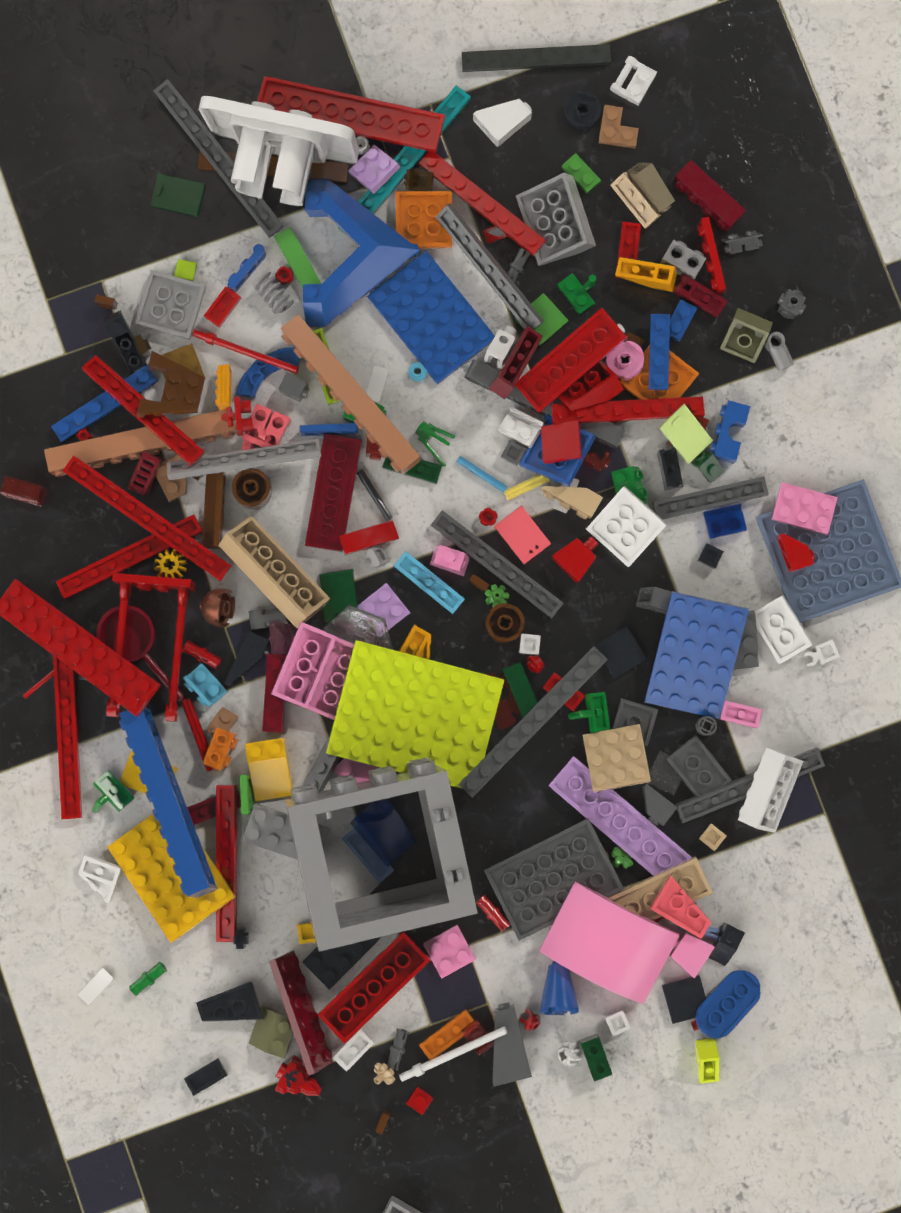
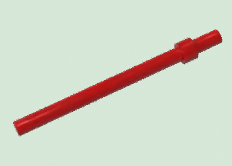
M196 329L193 330V337L204 340L205 343L212 346L214 344L295 374L299 370L298 366L218 338L213 333L209 332L207 334Z

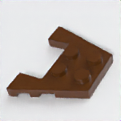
M152 351L148 369L167 373L161 402L140 399L137 417L151 414L161 416L164 413H173V415L198 413L205 377Z

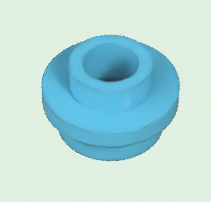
M416 362L409 367L408 375L413 381H422L427 375V370L421 363ZM420 369L421 373L415 374L414 370Z

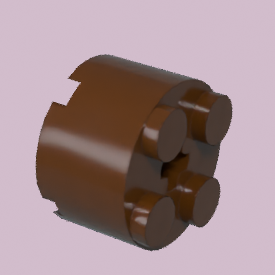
M249 468L236 474L232 481V493L237 502L244 508L258 510L269 502L272 495V486L262 471ZM249 486L255 487L256 490L250 492L248 488Z
M501 603L489 611L485 622L486 631L494 641L510 643L521 635L525 620L519 608L511 604ZM502 619L505 621L509 620L508 628L500 626Z

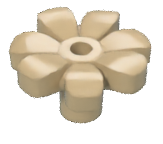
M376 1063L374 1065V1072L378 1074L374 1078L376 1084L384 1081L390 1085L395 1081L394 1071L391 1068L388 1069L385 1063Z

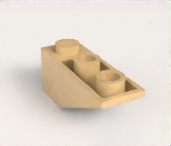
M543 486L541 490L546 498L552 501L555 498L560 501L562 507L570 510V508L577 511L576 515L585 520L592 518L603 497L588 488Z

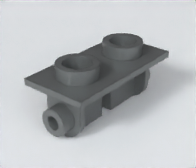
M750 230L741 236H738V234L727 235L726 239H722V242L727 243L724 246V252L729 255L742 252L743 244L745 245V251L759 249L763 244L762 239H758V237L763 236V234L756 232V230Z

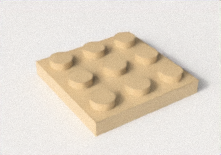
M640 724L583 735L593 792L651 782Z

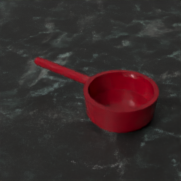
M128 605L122 657L129 662L143 659L170 691L171 680L148 654L155 641L153 623L143 610ZM120 606L112 608L104 614L99 621L96 637L114 651L116 648ZM178 689L177 700L181 701L184 695Z

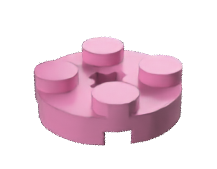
M632 341L622 342L606 357L607 366L618 378L630 380L638 375L644 366L643 351L638 344ZM629 356V363L623 364L621 357L626 358Z

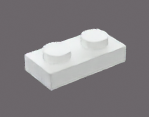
M360 1029L333 1056V1059L347 1072L374 1044V1041Z

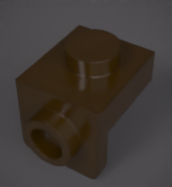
M407 169L403 179L405 188L413 191H432L434 173Z

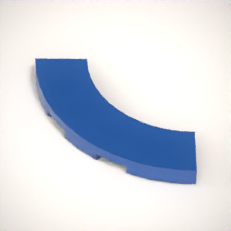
M294 347L277 349V351L265 354L299 367L300 359L294 353ZM256 360L242 376L236 396L255 399L262 382L272 373L281 370V368Z

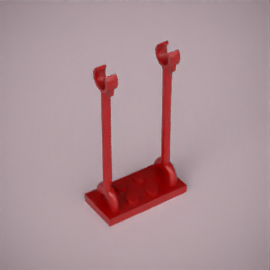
M113 573L112 581L120 585V609L115 651L123 656L127 607L131 586H136L143 591H151V588H156L159 592L170 593L171 589L178 590V614L170 695L165 711V721L177 722L178 704L176 703L185 612L189 591H195L196 584L191 579ZM110 697L107 702L106 716L119 717L120 704Z

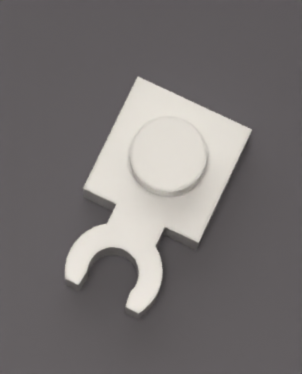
M833 639L815 646V653L806 652L803 654V657H812V662L808 663L807 667L815 665L817 660L822 665L840 657Z

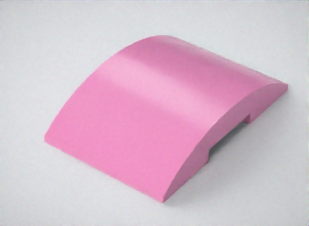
M301 622L271 694L334 720L354 644Z
M575 881L539 951L583 978L623 997L644 1004L680 934L645 916H640L611 901L608 897Z

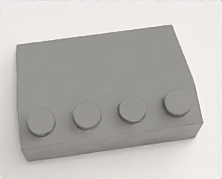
M562 173L516 195L524 223L546 240V243L535 254L539 266L579 254L596 246L572 175Z

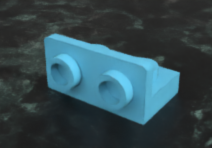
M203 663L183 678L186 681L184 685L190 692L195 691L199 695L197 699L204 707L206 705L212 707L228 692Z

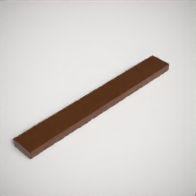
M200 151L198 169L216 171ZM226 152L235 163L237 153ZM271 156L267 176L275 177L279 157ZM327 161L325 163L312 162L308 180L329 179L333 183L347 184L349 164Z

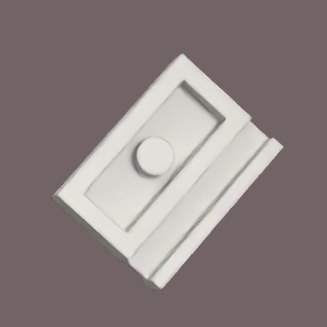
M511 407L509 414L504 418L498 431L532 448L541 433V426H545V424Z

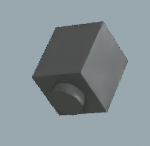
M286 372L278 388L280 393L298 402H301L302 398L305 399L310 390L307 381Z

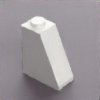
M520 99L478 110L473 113V121L498 148L531 120L532 109L526 102L523 103Z

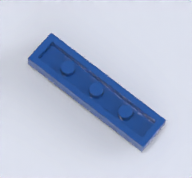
M670 314L650 315L648 390H668Z

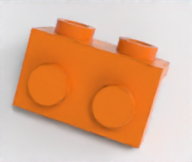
M216 728L203 764L224 771V768H228L232 757H229L232 749L235 750L238 744L237 734Z

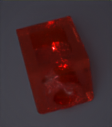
M589 452L582 463L600 472L602 468L606 469L611 461L608 458L610 452H606L602 461L599 460L598 455Z
M477 1019L461 1030L469 1042L488 1034ZM490 1041L474 1050L479 1056L483 1052L488 1051L494 1043Z

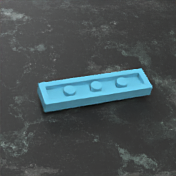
M405 551L394 564L397 570L451 614H454L465 600L408 552Z

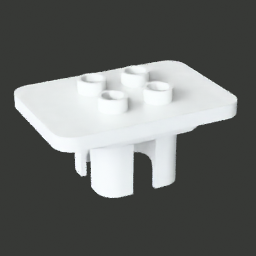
M202 96L199 111L210 131L218 136L234 139L239 144L231 182L236 184L235 189L239 193L262 199L272 154L279 155L273 188L282 189L280 203L294 206L303 205L312 162L325 163L327 159L348 164L357 163L359 149L354 130L350 127L314 119L311 114L300 110H290L289 113L274 110L273 106L262 102H252L249 105L211 96Z

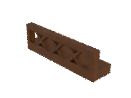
M225 472L206 474L202 545L207 549H221L218 545L223 539Z

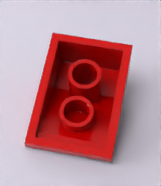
M601 360L558 398L572 411L609 401L624 389L617 375Z

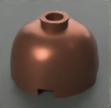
M216 588L209 591L204 599L201 600L200 610L204 619L209 624L218 627H227L230 624L227 621L229 618H233L235 611V597H231L230 594L233 593L232 590Z

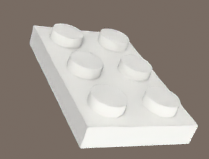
M783 595L755 611L756 627L778 664L813 645Z

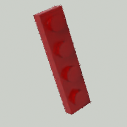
M709 217L701 218L699 225H697L698 235L702 236V252L706 254L708 260L706 261L707 272L711 273V289L720 295L725 292L726 286Z

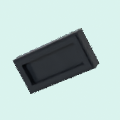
M218 1057L185 1077L184 1080L194 1096L228 1076V1073Z

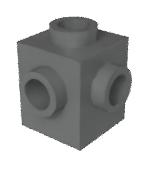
M789 289L786 294L782 293L777 302L780 304L777 312L786 318L794 320L797 314L801 315L804 311L806 297L802 296L803 294L798 290Z

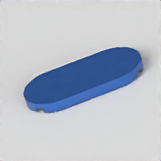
M745 970L729 973L700 1004L696 1011V1024L701 1033L713 1039H719L731 1033L760 999V983L757 977Z

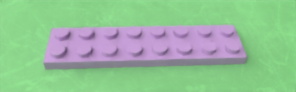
M574 756L548 785L585 818H589L592 824L653 876L692 858L613 789L593 792L589 769Z

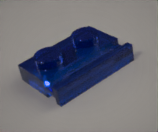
M741 504L703 512L709 540L747 531Z

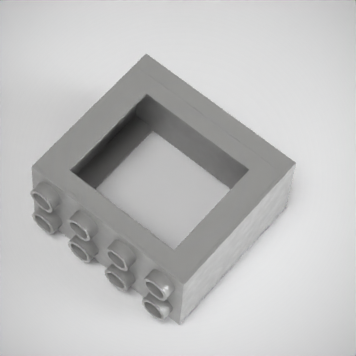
M429 757L407 762L408 772L396 774L395 769L387 766L368 771L370 780L357 783L353 775H347L331 779L330 790L317 792L314 784L302 785L291 789L293 798L286 799L285 804L313 934L319 952L478 913L448 773L445 769L435 765V761L430 760ZM418 791L437 879L335 903L316 814L326 812L327 819H331V811Z

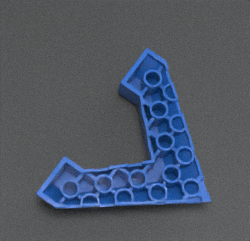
M329 179L309 181L305 192V211L309 217H329L359 247L322 284H303V308L306 324L309 327L328 326L339 314H343L360 297H364L384 281L386 276L391 272H395L405 264L406 260L420 252L417 247Z

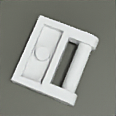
M628 56L623 70L616 82L612 83L610 90L639 106L657 71L638 62L634 57ZM634 68L637 71L625 90L621 86L631 69Z

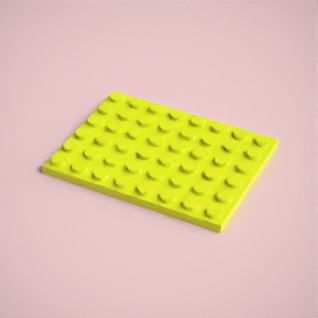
M355 640L326 754L377 767L391 766L392 769L400 773L408 772L407 762L429 757L430 760L435 761V765L447 771L450 786L462 788L459 783L485 757L504 679Z

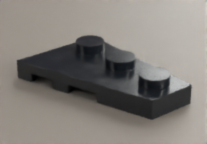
M248 982L196 1002L202 1022L265 1020L253 982Z

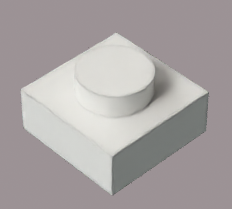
M521 634L519 653L539 655L541 636Z
M623 1010L604 1017L613 1037L631 1029Z

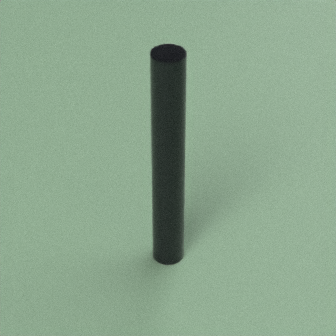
M364 470L358 471V477L385 520L392 519L393 516Z

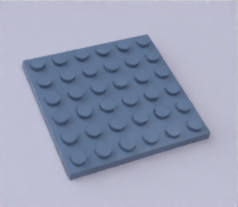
M864 479L824 493L838 497L827 535L771 520L773 511L755 517L784 597L800 623L901 588L899 571ZM784 533L808 545L809 550L812 549L815 556L814 564L788 573L776 537Z

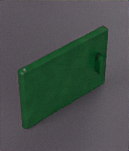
M158 173L151 207L198 217L206 184Z
M354 569L319 574L321 589L330 598L323 607L325 623L359 618Z

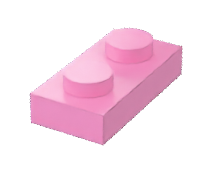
M725 701L720 720L758 728L762 709Z

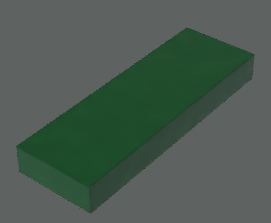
M387 456L384 459L382 469L396 472L390 465L392 461ZM421 459L419 463L404 475L437 485L442 465Z
M520 662L503 669V672L522 718H524L535 707L537 700Z

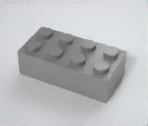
M255 803L242 841L297 859L288 814ZM318 824L322 846L324 847L330 828Z

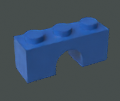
M729 400L725 405H722L719 416H722L721 423H717L715 429L717 439L716 442H712L710 452L713 453L717 460L732 464L737 461L741 442L731 439L728 431L732 426L743 428L746 425L750 406Z

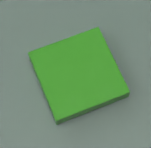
M544 293L531 303L544 320L535 330L543 336L539 346H542L569 321Z
M240 775L241 814H251L253 809L250 775Z

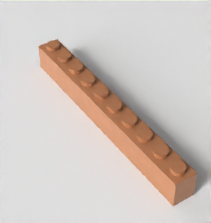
M299 314L280 328L283 334L281 337L286 344L289 345L291 343L295 348L293 351L298 358L301 359L303 357L307 362L305 365L309 371L317 373L319 376L317 379L321 385L329 387L331 390L329 393L335 401L340 400L343 404L341 407L347 415H353L355 418L354 423L360 430L364 428L367 432L366 437L372 444L376 442L380 447L378 451L384 458L388 456L392 461L390 465L397 473L400 471L404 475L421 461L420 455Z
M226 410L171 421L196 444L202 441L204 443H211L215 441V438L220 437L229 439L234 437V434H237L235 421H233V427H228L227 421L221 419V415L227 413ZM147 427L44 449L48 471L55 476H64L66 473L62 470L73 455L88 466L99 468L108 462L117 464L126 458H130V460L139 459L144 451L157 455L162 450H173Z

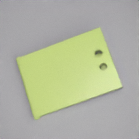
M685 404L659 426V429L686 461V464L694 460L713 442V439Z

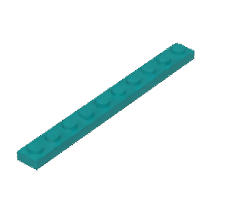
M457 85L434 111L435 113L445 115L441 134L471 99V96ZM405 146L394 158V161L399 164L400 168L375 194L368 190L358 202L375 214L402 182L407 169L412 170L427 151Z

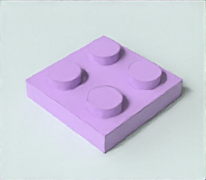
M373 145L348 172L375 194L400 166L377 146Z
M387 583L358 605V610L380 637L410 614L409 610Z

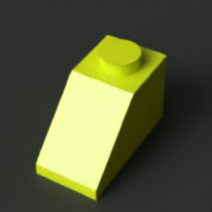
M704 1038L695 1040L699 1083L718 1082L720 1057L715 1039Z

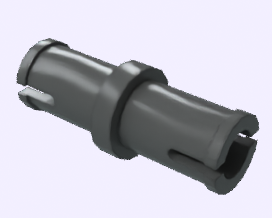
M519 249L513 263L509 264L510 269L507 275L514 283L519 274H522L523 266L530 256L529 252L526 251L524 253V249Z
M397 1028L393 1045L390 1046L391 1053L387 1064L388 1069L394 1070L395 1068L396 1071L399 1069L402 1054L405 1053L406 1049L404 1046L409 1031L400 1030V1028Z

